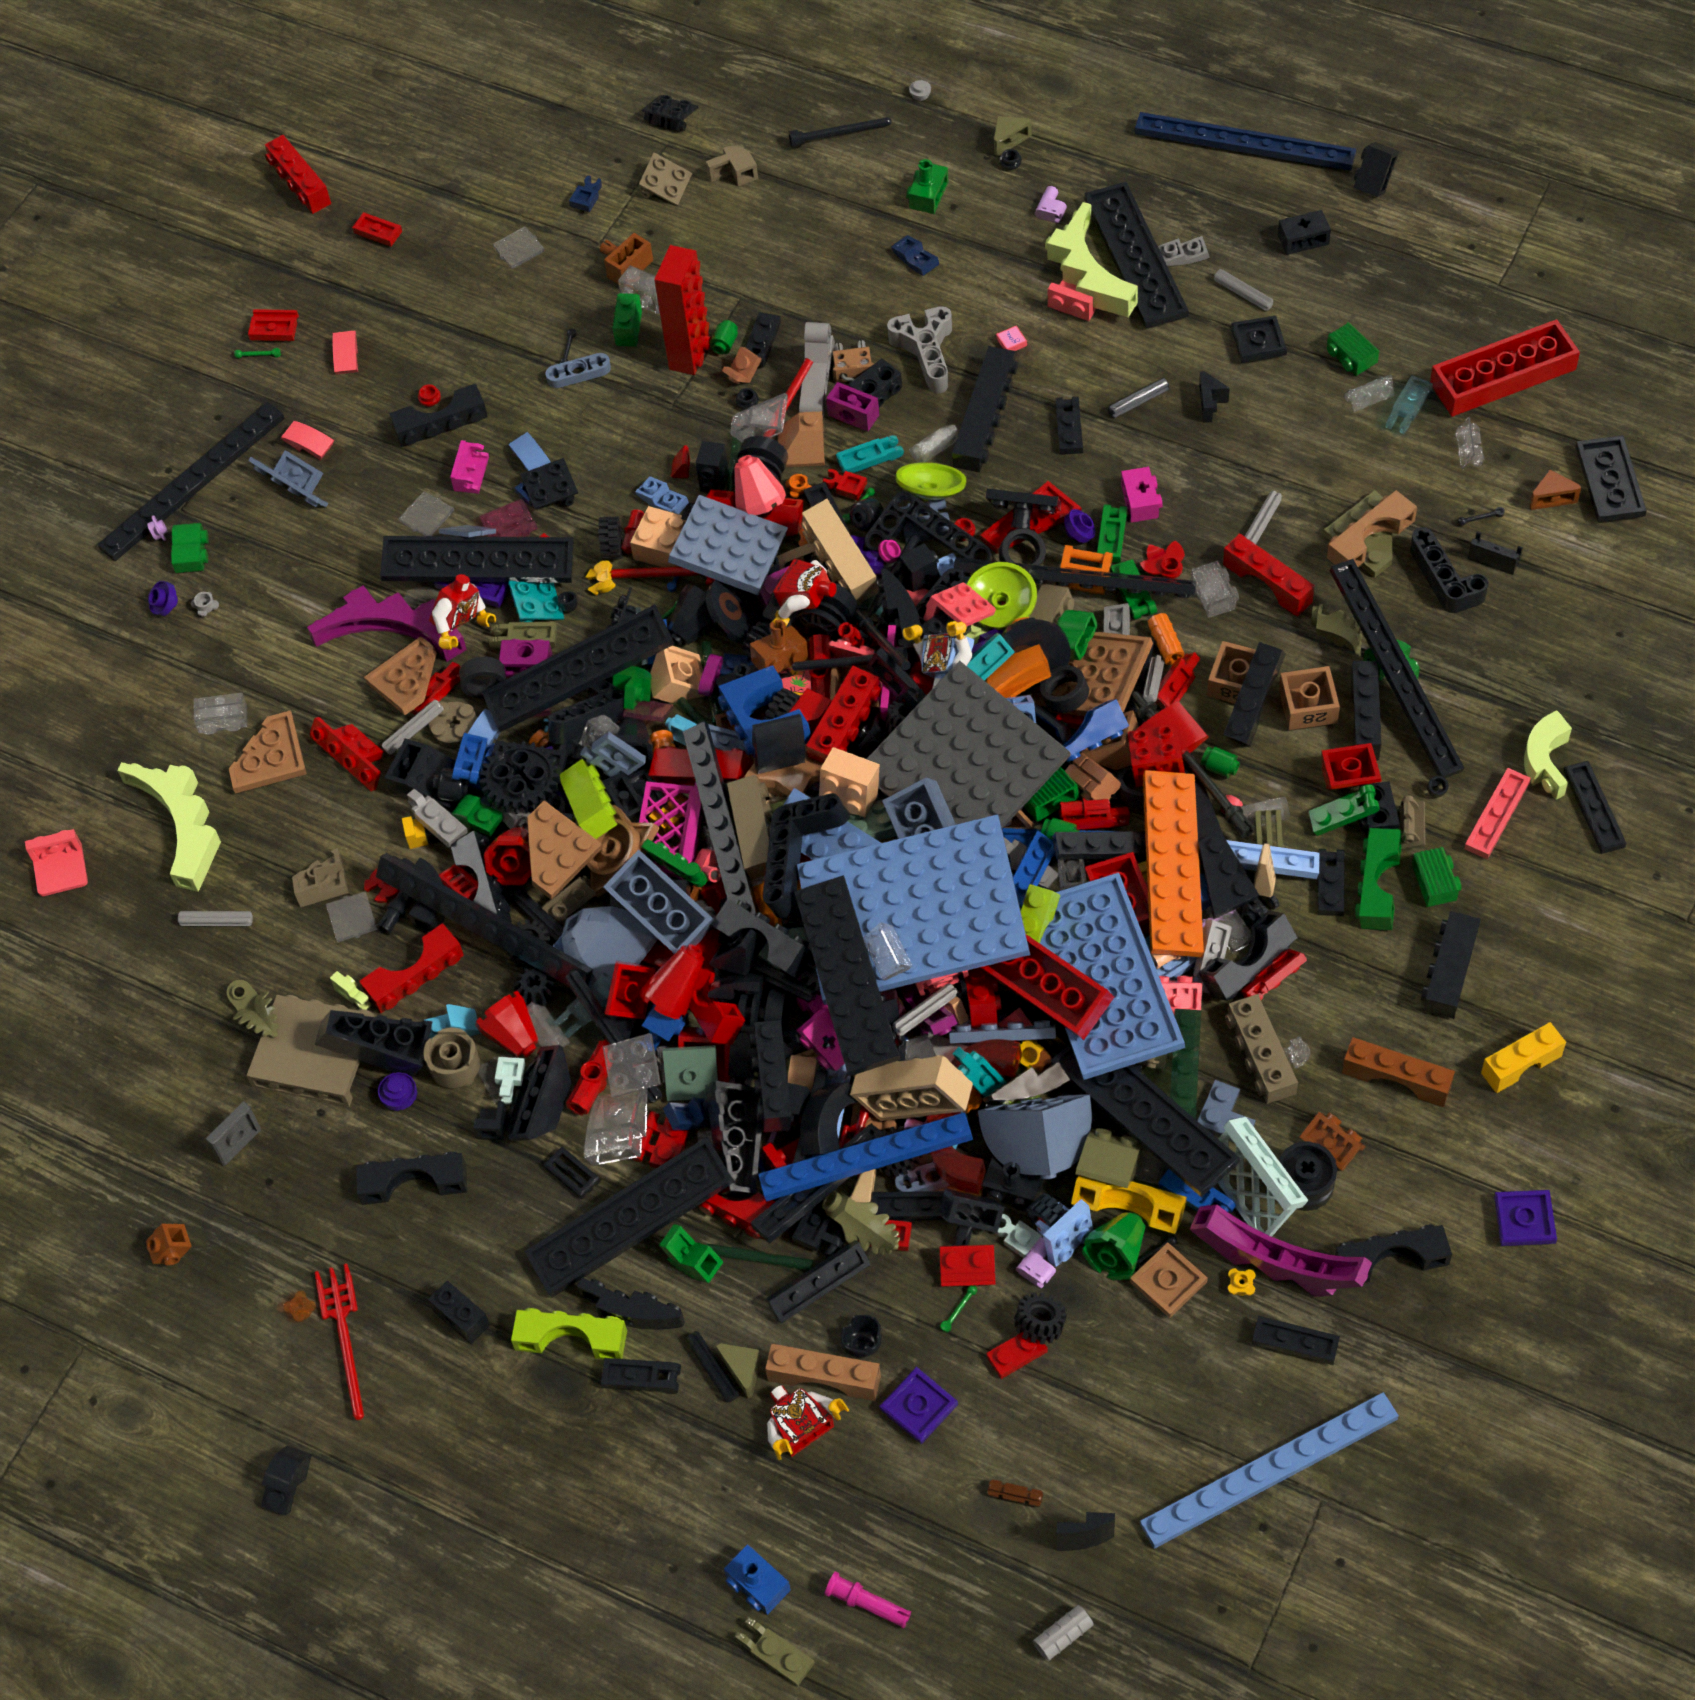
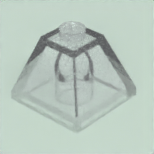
M783 393L733 415L730 434L742 443L744 439L750 436L759 435L771 438L782 433L788 395Z

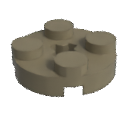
M441 702L440 704L443 706L444 711L429 723L430 732L441 746L448 748L460 747L463 734H468L477 716L470 704ZM457 721L460 724L455 725L454 728H450L449 723Z

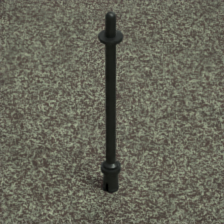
M1132 692L1130 697L1139 708L1137 716L1140 719H1150L1154 716L1157 704L1153 701L1147 703L1139 692ZM1186 751L1182 755L1183 762L1225 811L1224 819L1227 823H1232L1242 838H1246V835L1250 836L1255 831V827L1244 816L1243 809L1229 802L1189 752Z

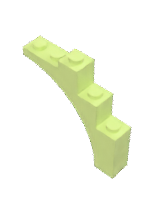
M1083 202L1080 208L1074 211L1069 225L1066 224L1064 230L1056 228L1052 236L1047 238L1045 249L1047 250L1048 260L1061 263L1060 270L1063 271V281L1077 285L1076 291L1092 296L1094 308L1129 318L1138 303V286L1110 274L1090 254L1085 242V235L1092 221L1091 204Z
M121 762L117 771L123 783L139 788L154 796L168 809L175 821L177 848L170 872L175 886L199 892L221 841L214 828L204 825L209 810L204 799L193 795L198 784L193 770L186 766L170 765L165 773L157 768L152 770L143 768L135 763L130 765Z

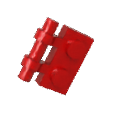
M650 1111L648 1118L642 1123L641 1129L643 1131L639 1140L635 1141L633 1147L635 1151L632 1159L636 1162H642L644 1155L651 1156L649 1161L650 1167L658 1168L684 1151L691 1130H673L667 1116L664 1124L660 1125L657 1123L659 1114ZM652 1134L659 1136L655 1146L649 1144Z

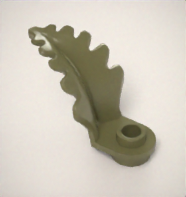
M1323 604L1313 606L1311 625H1316V634L1327 637L1337 646L1343 647L1345 644L1350 650H1355V654L1360 657L1363 635L1360 633L1361 627L1359 625L1355 627L1356 619L1351 617L1346 620V613L1342 610L1328 614V609H1323Z
M233 981L227 988V997L238 1010V1013L232 1020L241 1018L238 1022L239 1025L249 1021L246 1026L247 1029L255 1026V1033L263 1031L264 1037L270 1035L276 1038L278 1036L276 1029L279 1027V1024L273 1022L277 1019V1015L270 1014L275 1010V1007L273 1005L267 1007L272 1001L271 997L265 999L269 991L258 995L247 981ZM243 988L245 991L244 995L237 997L235 990Z
M833 1191L824 1198L822 1208L829 1217L840 1223L848 1243L859 1239L863 1251H866L872 1245V1252L875 1255L878 1254L879 1249L882 1255L886 1254V1252L890 1254L898 1249L900 1238L897 1236L899 1232L893 1231L896 1225H885L889 1215H876L878 1211L876 1203L855 1202L844 1193Z

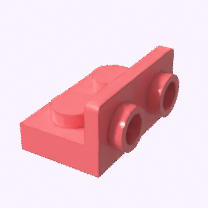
M1180 975L1177 976V980H1169L1168 976H1159L1174 1015L1201 1014L1202 983L1193 981L1192 976Z

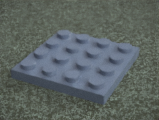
M699 495L669 555L668 562L759 595L786 536L788 527Z

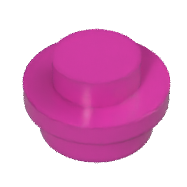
M884 540L878 546L880 557L887 563L895 562L901 554L900 547L894 540Z

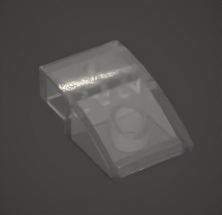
M646 1087L597 1097L588 1120L584 1158L593 1166L641 1157L642 1137H646L647 1131Z

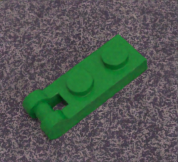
M1104 504L1097 553H1113L1112 562L1121 563L1128 506L1114 508L1111 505Z
M1133 559L1110 567V572L1140 575ZM1118 588L1125 604L1128 603L1130 607V615L1133 620L1140 619L1145 614L1153 615L1157 613L1156 604L1147 590H1142L1141 593H1131L1127 591V588Z
M1364 785L1359 791L1310 810L1309 815L1313 832L1319 836L1378 812L1380 807L1378 801L1374 798L1376 795L1374 786Z
M647 839L641 846L650 859L682 879L687 880L695 887H702L707 883V877L697 863L691 862L688 864L685 857L679 853L673 855L663 843L658 841L655 844Z

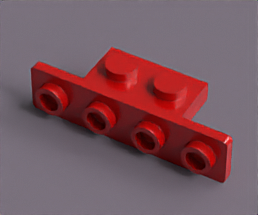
M320 717L314 718L310 737L370 791L376 790L381 772L371 762L380 760L383 751L353 724L333 730Z

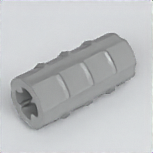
M1077 1605L1033 1640V1644L1042 1657L1049 1661L1057 1654H1060L1068 1645H1071L1078 1637L1082 1636L1094 1624L1080 1605Z

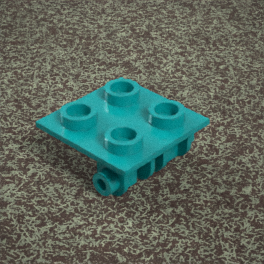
M508 582L516 613L520 619L519 622H534V619L564 620L554 583Z

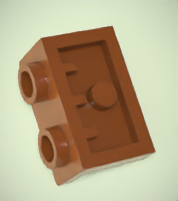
M1318 1112L1300 1135V1138L1305 1142L1318 1143L1328 1149L1335 1158L1337 1167L1344 1171L1359 1150L1363 1151L1366 1147L1360 1142L1363 1138L1352 1129L1346 1131L1339 1126L1342 1121L1329 1112L1325 1115Z

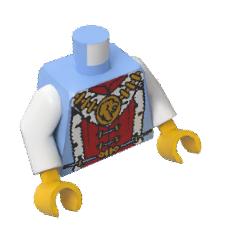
M950 622L946 626L948 633L924 635L923 639H921L923 633L921 626L913 625L903 629L904 638L908 641L914 640L915 642L913 646L919 655L923 674L934 678L933 688L959 660L967 666L972 658L971 651L974 639L963 635L967 629L966 624L963 622Z

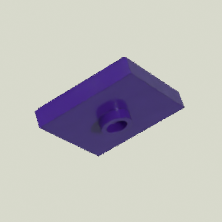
M1550 1190L1495 1192L1494 1200L1501 1246L1556 1244L1557 1236Z
M916 1367L879 1407L884 1414L922 1444L956 1408L958 1401Z

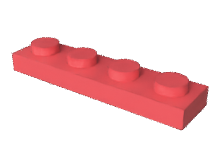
M1507 768L1464 847L1465 850L1488 860L1531 780L1530 777Z

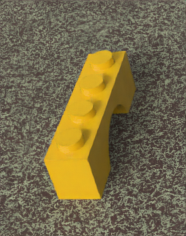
M1079 1175L1075 1183L1071 1204L1075 1205L1082 1199L1089 1205L1090 1210L1093 1211L1105 1208L1129 1210L1143 1217L1149 1227L1176 1234L1182 1221L1187 1197L1133 1181L1128 1188Z

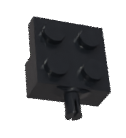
M646 768L628 776L622 772L602 781L605 786L604 790L611 799L610 804L621 808L632 823H639L646 781L654 782ZM651 790L650 797L654 802L664 797L661 791ZM667 802L661 805L659 808L662 809L667 804Z

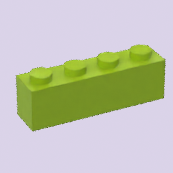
M581 759L562 772L560 779L579 826L593 838L597 839L617 825L613 816L616 814V811L610 804L611 799L604 790L605 786L599 779L600 774L592 764L588 766Z

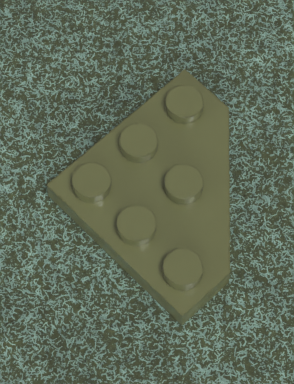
M1374 490L1326 527L1323 535L1328 540H1331L1334 536L1341 535L1352 522L1356 523L1368 509L1376 507L1383 497ZM1376 532L1364 540L1367 547L1365 562L1360 566L1374 578L1392 565V532Z

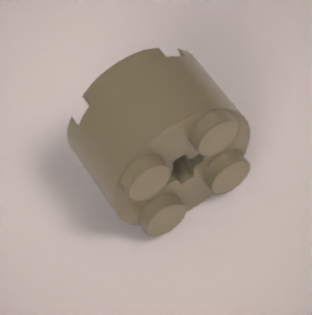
M445 1028L438 1031V1034L432 1039L429 1038L424 1047V1059L432 1079L437 1085L447 1088H458L472 1084L480 1069V1057L473 1039L459 1028Z

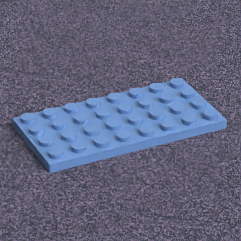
M1112 874L1056 892L1061 896L1054 918L1046 927L1040 944L1106 988L1114 996V999L1085 1040L1065 1028L1083 1080L1185 1048L1183 1037L1120 874Z

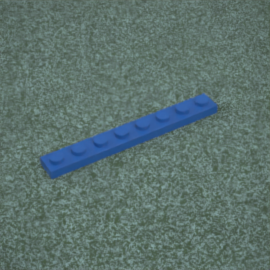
M964 1112L758 1175L765 1200L770 1201L973 1140Z

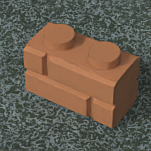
M1080 753L1081 756L1073 761L1074 764H1070L1065 772L1077 784L1078 792L1082 791L1081 796L1086 800H1110L1111 794L1116 793L1121 783L1090 757Z

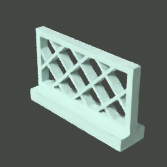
M1247 1117L1229 1120L1224 1125L1225 1131L1219 1137V1140L1229 1148L1228 1139L1231 1137L1236 1144V1152L1234 1153L1240 1157V1163L1236 1166V1171L1231 1170L1218 1184L1227 1197L1235 1202V1208L1249 1226L1272 1237L1297 1208L1303 1207L1308 1199ZM1244 1158L1251 1165V1173L1244 1172ZM1229 1174L1237 1175V1189H1233L1230 1185ZM1244 1176L1252 1177V1192L1244 1191ZM1259 1179H1262L1267 1186V1194L1259 1193ZM1245 1195L1252 1196V1210H1248L1245 1206ZM1260 1198H1267V1212H1260ZM1275 1200L1284 1209L1281 1214H1275ZM1260 1216L1268 1218V1229L1266 1232L1260 1226Z

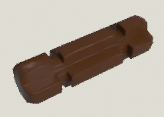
M994 1479L990 1480L988 1485L989 1496L999 1498L1000 1495L1005 1500L1025 1504L1026 1501L1031 1506H1041L1043 1500V1491L1032 1488V1491H1029L1028 1487L1007 1482L1003 1485L1002 1481Z

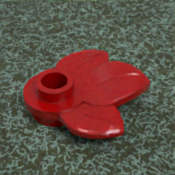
M1173 541L1166 550L1149 544L1147 548L1148 560L1142 561L1140 566L1148 574L1175 579L1181 575L1183 570L1181 562L1185 556L1184 550L1177 541Z

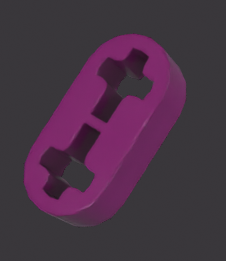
M713 654L709 655L700 679L698 694L708 697L712 696L716 685L715 679L719 677L723 657Z

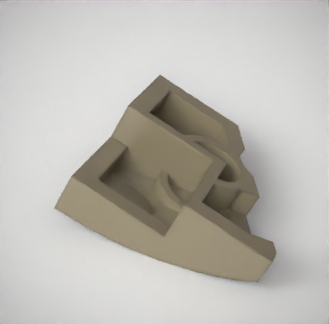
M338 848L331 851L332 856L324 862L320 863L317 860L308 869L300 871L292 877L294 894L300 907L349 893Z

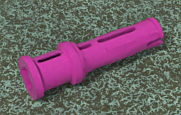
M836 1571L830 1578L825 1590L826 1596L832 1595L845 1601L846 1606L849 1607L859 1606L903 1629L906 1627V1622L908 1623L912 1611L864 1590L861 1583L850 1582L840 1577Z

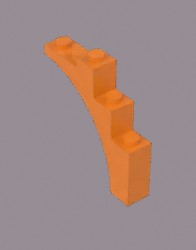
M1040 644L1011 655L984 681L1003 697L1011 698L1016 697L1031 686L1050 678L1051 673L1048 660Z

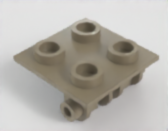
M653 152L638 184L641 186V195L644 198H649L654 193L678 206L692 173Z

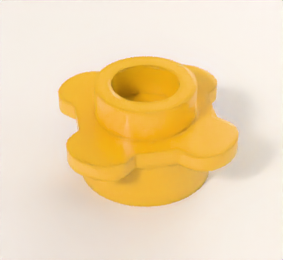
M1235 1268L1231 1269L1228 1273L1230 1278L1228 1291L1233 1295L1239 1296L1254 1294L1253 1279L1256 1276L1255 1272L1251 1269L1246 1271H1238Z

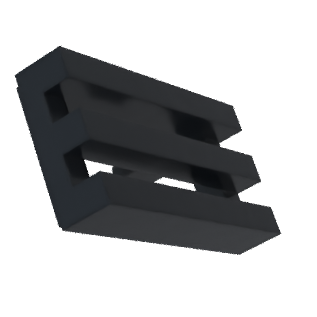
M561 1147L544 1164L547 1171L582 1200L586 1197L585 1194L593 1190L595 1184L598 1185L601 1182L595 1173L564 1147ZM563 1156L590 1180L586 1182L559 1158ZM555 1163L556 1165H558L563 1171H565L569 1176H571L575 1181H577L582 1186V1188H579L568 1177H566L562 1172H560L556 1167H554L553 1164Z

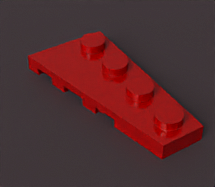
M1047 481L1032 494L1059 497L1062 502L1061 511H1055L1054 515L1040 513L1038 509L1032 508L1030 530L1040 534L1064 522V517L1071 510L1078 509L1082 511V508ZM1013 509L980 535L981 541L996 554L999 553L1001 542L1007 534L1017 529L1011 528ZM1017 539L1010 544L1009 548L1025 540Z

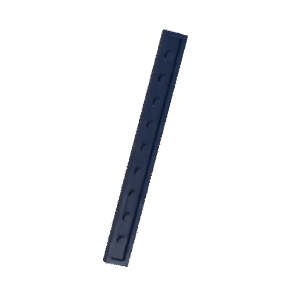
M1140 112L1135 127V134L1349 171L1352 170L1356 156V148Z

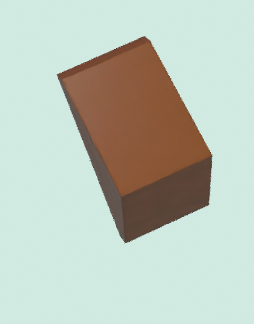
M1549 470L1532 493L1530 509L1536 510L1578 503L1581 487L1564 476Z

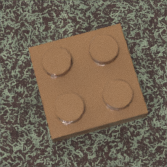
M1168 1242L1130 1278V1283L1169 1318L1208 1281V1278Z

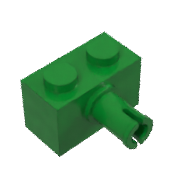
M923 159L918 164L919 170L915 171L912 186H909L907 189L906 198L909 199V209L935 214L949 183L948 167L932 164L930 160Z

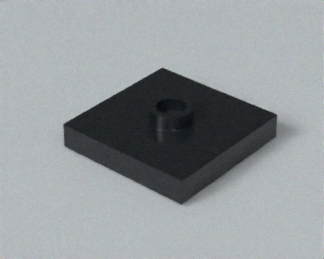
M1276 315L1231 323V330L1241 363L1287 355V348Z

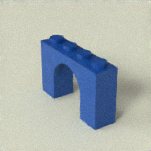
M773 665L719 686L721 694L718 697L719 705L722 711L727 710L726 715L730 725L735 724L734 728L738 739L744 740L743 745L747 754H752L754 759L755 748L752 745V725L800 714L805 744L811 738L809 724L800 709L770 720H757L750 717L758 708L772 703L774 695L777 696V692L783 688L782 679Z

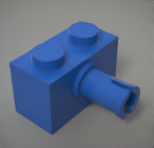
M652 1003L642 1024L649 1032L641 1045L648 1051L655 1052L663 1038L670 1041L673 1034L676 1036L680 1034L689 1015L688 1013L684 1018L681 1015L679 1019H673L654 1010L656 1005Z
M748 1544L724 1568L727 1585L736 1593L739 1591L744 1593L748 1597L746 1602L757 1612L761 1609L768 1615L791 1591L789 1581Z

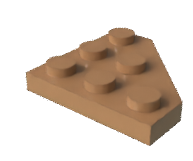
M420 636L366 675L364 679L371 688L406 715L425 700L437 652L432 644Z
M291 710L268 716L262 723L263 727L256 736L253 735L244 747L243 754L238 761L232 763L229 773L235 794L307 774Z
M543 801L527 817L532 885L552 900L602 849V844L546 801Z

